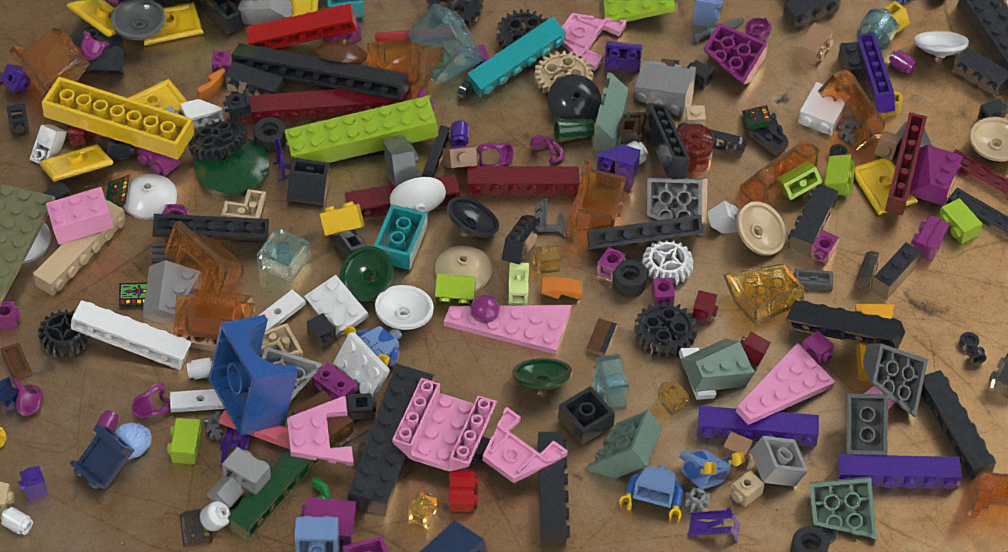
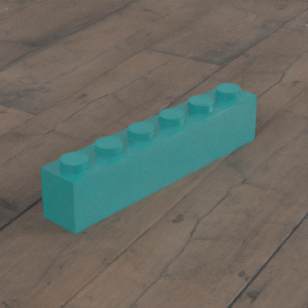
M551 17L467 74V81L471 82L473 90L479 97L491 93L494 87L503 85L510 76L518 75L522 68L527 65L531 66L536 62L537 58L546 56L555 46H561L565 41L566 31L554 17Z

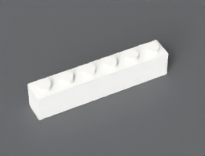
M81 300L71 321V329L180 371L190 352L191 342L187 339L169 334L165 330L153 328L146 323L132 320L128 316L119 315L112 310L103 309L91 302Z

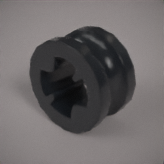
M973 347L967 353L970 363L974 365L981 364L987 359L983 347Z

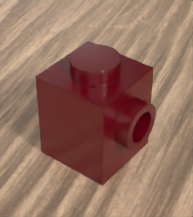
M699 290L693 307L692 319L711 324L712 317H716L719 306L716 305L718 294Z
M751 331L747 338L743 336L740 341L749 362L758 367L771 342Z

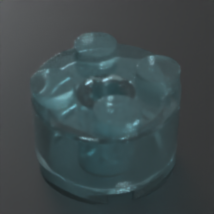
M885 8L881 10L872 9L866 13L859 24L857 35L874 32L879 48L883 50L890 44L899 29V25L894 17L890 15L889 10Z

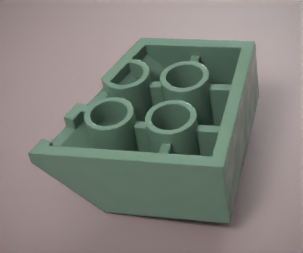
M609 72L607 74L606 88L604 87L602 104H600L595 124L593 149L601 151L621 145L622 140L619 135L621 118H626L627 112L630 111L627 108L628 88Z
M727 338L681 359L694 392L746 387L754 374V370L740 341Z
M648 410L616 423L605 439L607 444L595 454L597 459L594 463H589L586 469L590 472L615 479L635 470L644 469L649 463L662 426Z
M871 476L809 483L814 525L877 539Z

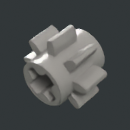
M693 487L691 493L686 492L685 507H689L692 513L702 512L704 507L709 508L708 500L710 495L705 494L702 489H695Z

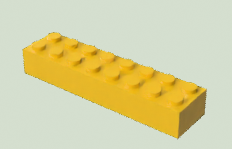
M62 77L57 78L42 101L43 113L46 118L177 160L194 135L193 119Z

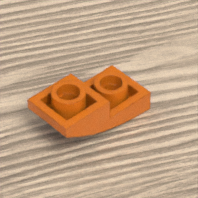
M223 68L209 75L208 83L197 88L198 99L208 102L221 91L225 85V70Z
M542 277L541 294L559 299L561 294L579 300L582 296V281L564 277Z

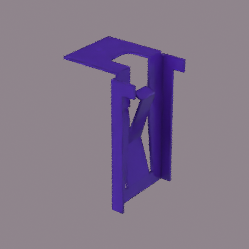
M275 138L277 162H273V165L278 164L281 170L282 178L278 179V182L289 179V175H285V169L290 170L292 163L284 164L285 157L279 138Z
M227 426L223 440L220 443V450H222L221 468L222 463L228 458L227 452L230 443L231 447L237 448L238 443L241 442L239 448L244 451L247 449L251 434H245L243 437V435L240 436L238 430ZM232 431H234L233 440L231 443Z
M727 507V510L691 512L689 533L687 535H714L731 532L736 542H738L740 523L730 507ZM695 519H711L713 521L706 522ZM724 519H733L734 521V529L732 528V526H714L720 524L724 525Z

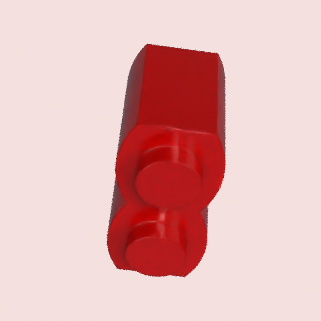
M457 469L450 471L449 512H474V506H478V494L474 493V488H478V476H474V470Z

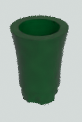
M554 119V137L558 143L594 136L595 129L592 119Z

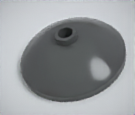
M153 0L123 1L114 9L111 16L114 30L120 36L131 40H144L155 36L162 30L166 21L164 9Z

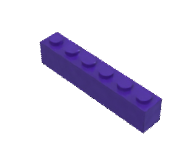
M875 33L857 35V42L859 43L865 67L864 74L876 112L878 114L895 111L894 91Z
M699 406L697 437L727 440L730 433L734 432L753 441H759L762 436L792 439L796 441L797 445L817 446L819 415L776 412L748 425L736 412L737 408Z
M838 454L836 463L837 480L871 476L872 487L959 488L962 478L959 457Z

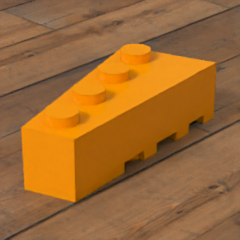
M856 304L855 311L891 319L895 304ZM855 343L859 381H870L863 365L866 345Z

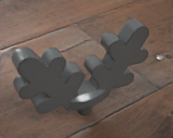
M848 116L843 124L839 122L837 125L841 127L839 137L845 136L844 142L849 141L850 144L854 145L856 134L851 132L854 126L860 129V126L864 125L865 121L855 116L854 120H851L852 117Z
M216 411L215 415L211 416L209 420L204 419L203 421L207 423L205 434H210V439L213 440L215 438L216 441H221V435L223 434V431L219 429V426L222 425L218 423L221 416L219 411Z

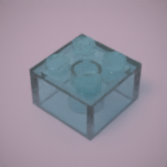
M277 227L257 253L258 268L292 282L311 256L310 241Z
M620 354L597 357L596 366H593V389H597L599 396L613 411L626 409L629 386Z

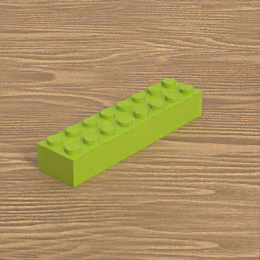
M428 96L285 130L292 160L293 158L328 163L384 150L383 139L405 136L407 141L414 143L439 136L437 122Z

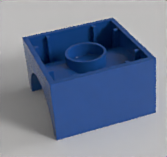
M265 314L221 323L208 377L240 436L277 426H284L298 373L295 365H277L259 356L268 322Z

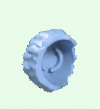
M125 423L115 432L117 436L135 450L128 460L139 457L150 447L151 432L147 427L139 423Z

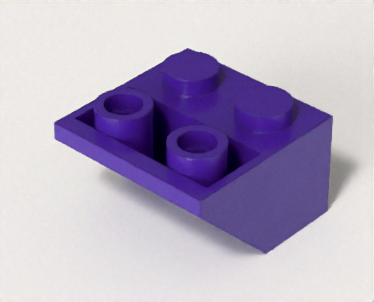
M607 41L604 69L640 72L642 44Z
M620 145L600 152L598 154L596 179L632 189L639 171L641 150Z

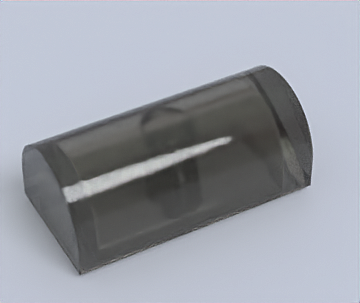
M869 251L865 254L855 281V286L858 290L870 292L873 278L879 267V252Z

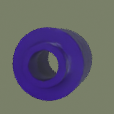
M461 120L451 124L450 141L454 147L466 146L469 142V125Z

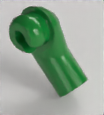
M314 477L311 480V486L319 490L321 494L317 498L331 499L328 484L318 477Z

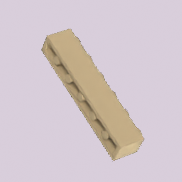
M106 200L114 228L63 243L33 273L35 286L52 296L57 291H60L70 278H73L83 265L87 264L92 255L97 253L101 246L110 240L119 228L123 227L126 222L124 209Z

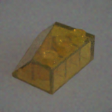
M784 264L760 267L758 271L752 272L743 270L741 274L731 275V273L724 274V279L734 302L755 326L790 310L795 300L804 301V286Z

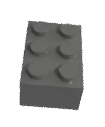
M405 136L383 139L387 175L394 188L407 180L419 178L420 172L416 167L418 155L414 147L411 146V142L407 141Z
M846 394L845 454L888 455V394Z

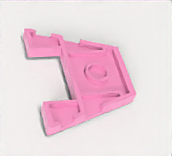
M571 13L562 26L566 31V36L561 46L572 52L574 56L579 54V59L585 57V62H590L589 67L596 71L603 61V56L590 51V47L602 30L620 36L627 25V21L620 20V22L611 21V18H604V20L594 19V16Z
M345 396L287 418L291 456L317 460L318 458L328 460L329 463L336 464V462L346 463V466H354L352 446L330 448L327 418L347 416Z
M506 407L501 420L497 424L495 433L483 454L484 462L515 483L567 456L568 450L555 441L540 454L510 433L520 422L521 417Z

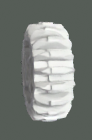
M666 239L662 243L658 240L657 244L652 243L650 247H647L643 254L642 264L646 267L648 280L672 277L673 284L677 286L679 282L684 283L685 279H688L693 271L692 265L694 260L692 254L688 251L687 246L682 247L681 242L675 244L674 240L668 242Z

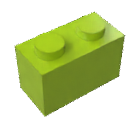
M829 156L828 164L825 166L826 178H823V185L839 191L838 196L851 195L855 172L852 156Z
M809 161L776 178L782 194L790 200L823 182L816 166Z
M960 198L941 207L939 220L950 224L948 230L961 244L980 235L983 223Z
M437 274L435 297L439 298V302H451V299L458 300V303L470 304V301L475 299L476 277Z
M176 418L175 426L171 427V438L173 439L172 442L168 443L167 450L168 454L171 455L172 463L196 464L202 432L200 420Z

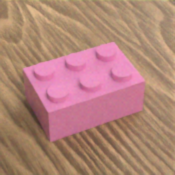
M101 187L46 203L58 245L114 228Z

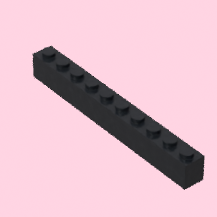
M239 43L231 54L232 63L234 61L273 73L287 80L402 100L409 90L408 73L331 61L319 57Z

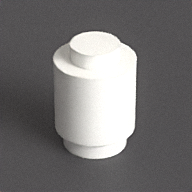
M211 358L191 360V363H187L189 379L208 378L212 364Z
M14 507L5 509L1 515L2 525L17 534L22 533L26 535L33 525V520L30 519V516Z

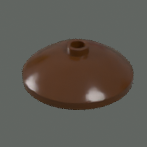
M343 37L325 42L314 51L315 56L331 61L357 63L368 60V54L364 49L355 43L349 42L348 38Z

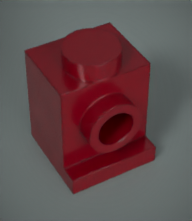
M69 125L66 130L69 143L72 146H86L87 130Z

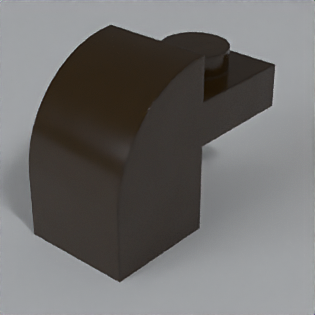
M627 112L626 118H621L619 135L623 143H630L632 141L644 142L646 136L644 132L645 112Z

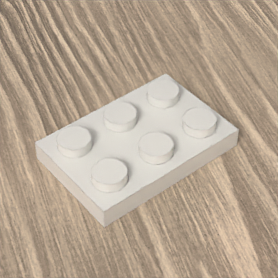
M336 275L304 296L318 315L324 313L335 327L337 339L343 335L342 333L346 326L355 327L369 317L368 312Z
M355 332L348 334L333 362L342 373L357 382L358 391L361 394L371 393L372 401H374L390 373V369Z

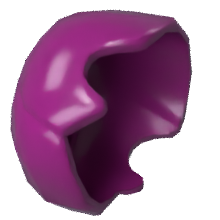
M752 18L745 26L746 34L762 41L770 36L772 25L768 18Z
M490 295L477 296L470 306L471 316L482 323L492 322L499 315L500 307L497 300Z

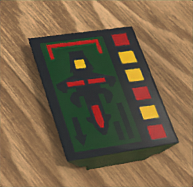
M767 105L742 111L747 127L753 128V130L766 127L772 121Z
M130 175L108 182L106 200L119 207L124 206Z

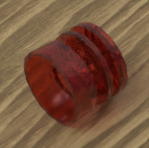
M686 124L678 130V133L690 157L687 172H702L711 164L714 135L704 125Z

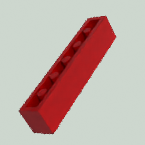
M351 3L247 26L248 45L278 49L357 31L355 13Z

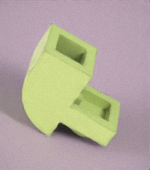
M515 263L509 264L508 305H528L529 263H521L520 265Z

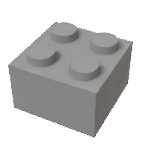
M762 436L750 451L763 483L796 486L808 472L795 440Z

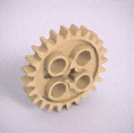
M556 51V55L549 53V58L544 56L543 61L539 60L538 65H536L535 83L538 84V89L543 88L542 93L549 92L550 87L557 79L565 75L578 74L592 81L593 72L592 67H589L590 62H585V57L579 59V54L572 56V52L566 54L563 51L562 54H559Z

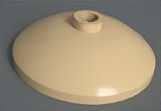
M988 117L978 121L973 126L970 133V142L978 154L993 161H1008V119Z
M750 202L741 208L737 216V229L745 245L753 252L764 256L773 255L780 251L786 241V228L777 211L763 202Z
M455 246L445 250L437 258L435 275L436 278L437 274L476 277L475 291H477L489 282L492 275V264L489 257L475 247Z

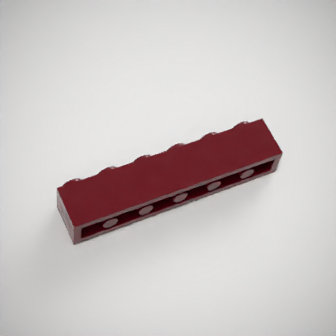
M909 112L885 207L887 212L899 215L904 213L927 116Z
M467 166V195H579V166Z
M455 175L435 178L444 184L446 190L445 198L438 207L446 206L451 199L460 197V190ZM390 184L382 187L345 192V203L351 201L354 204L359 203L363 219L386 216L391 206L390 195L395 188Z

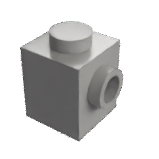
M232 476L221 477L207 493V496L211 499V503L219 501L230 508L244 490Z

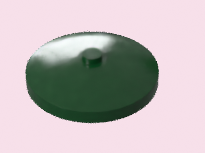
M248 138L245 140L246 144H242V148H236L237 152H230V156L224 155V158L219 156L216 160L210 158L208 161L206 157L202 160L198 157L195 160L196 178L199 184L213 195L224 198L246 196L248 189L258 190L268 178L270 164L265 149L254 140Z

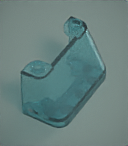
M436 3L430 7L408 32L411 43L417 48H423L435 69L430 71L431 80L436 84H444L476 66L484 59L461 16L455 11Z

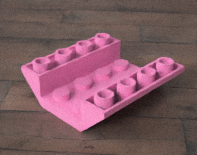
M421 378L392 442L411 460L449 472L469 467L497 401L482 396H477L475 403L464 401L440 393V383Z

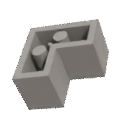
M238 447L222 463L223 477L232 476L244 492L249 490L257 494L271 478L270 466L265 461L256 459L250 452L243 451Z

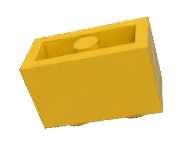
M351 201L343 203L341 208L336 209L335 206L324 208V212L320 213V218L325 236L363 227L364 221L359 203L354 204Z

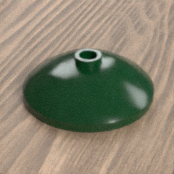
M364 246L353 251L345 259L340 270L339 279L358 302H369L377 299L380 293L388 289L393 278V264L388 254L382 249L374 246Z
M537 358L519 363L513 368L512 373L514 380L520 385L532 390L547 391L566 383L572 376V368L561 360Z

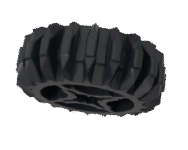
M67 308L65 312H61L58 309L56 314L51 312L50 317L45 316L44 321L40 322L38 338L42 348L46 349L48 354L53 353L55 357L61 354L62 358L68 354L71 357L72 353L75 352L79 355V349L85 350L86 345H89L91 336L71 329V321L75 309L71 312Z

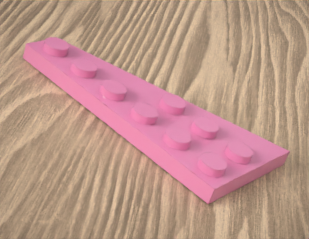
M572 305L499 306L498 317L488 323L479 322L471 316L470 306H450L444 319V326L556 355Z
M797 343L738 405L736 412L749 425L832 388L835 381Z

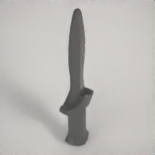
M737 18L722 24L735 28L742 24L745 19ZM707 24L705 31L693 33L692 38L694 42L698 43L701 39L711 37L717 26L710 27Z

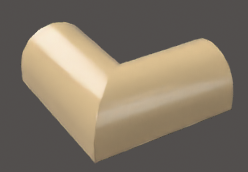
M248 189L244 204L225 201L221 217L260 218L266 192Z
M287 323L265 331L259 355L263 354L265 347H269L272 349L278 348L279 351L303 357V351Z

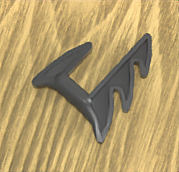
M545 198L536 206L537 213L534 215L535 219L540 220L538 232H559L566 237L567 227L562 213H559L558 225L547 224L548 199Z

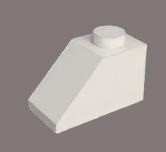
M200 99L181 103L182 116L193 119L194 130L199 129V126L205 127V123L212 124L213 120L218 122L219 119H222L223 121V111L219 106Z

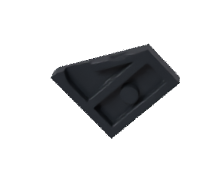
M772 113L771 123L766 127L754 130L752 128L749 131V136L776 156L788 147L789 141L786 135L783 134L782 126L776 120V114Z

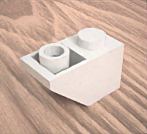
M41 125L29 160L39 164L42 160L55 157L62 148L67 131L54 125Z
M723 201L708 211L711 227L723 234L738 232L737 216L740 210L735 205Z

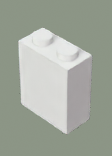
M816 82L800 110L798 123L832 136L848 107L850 94Z

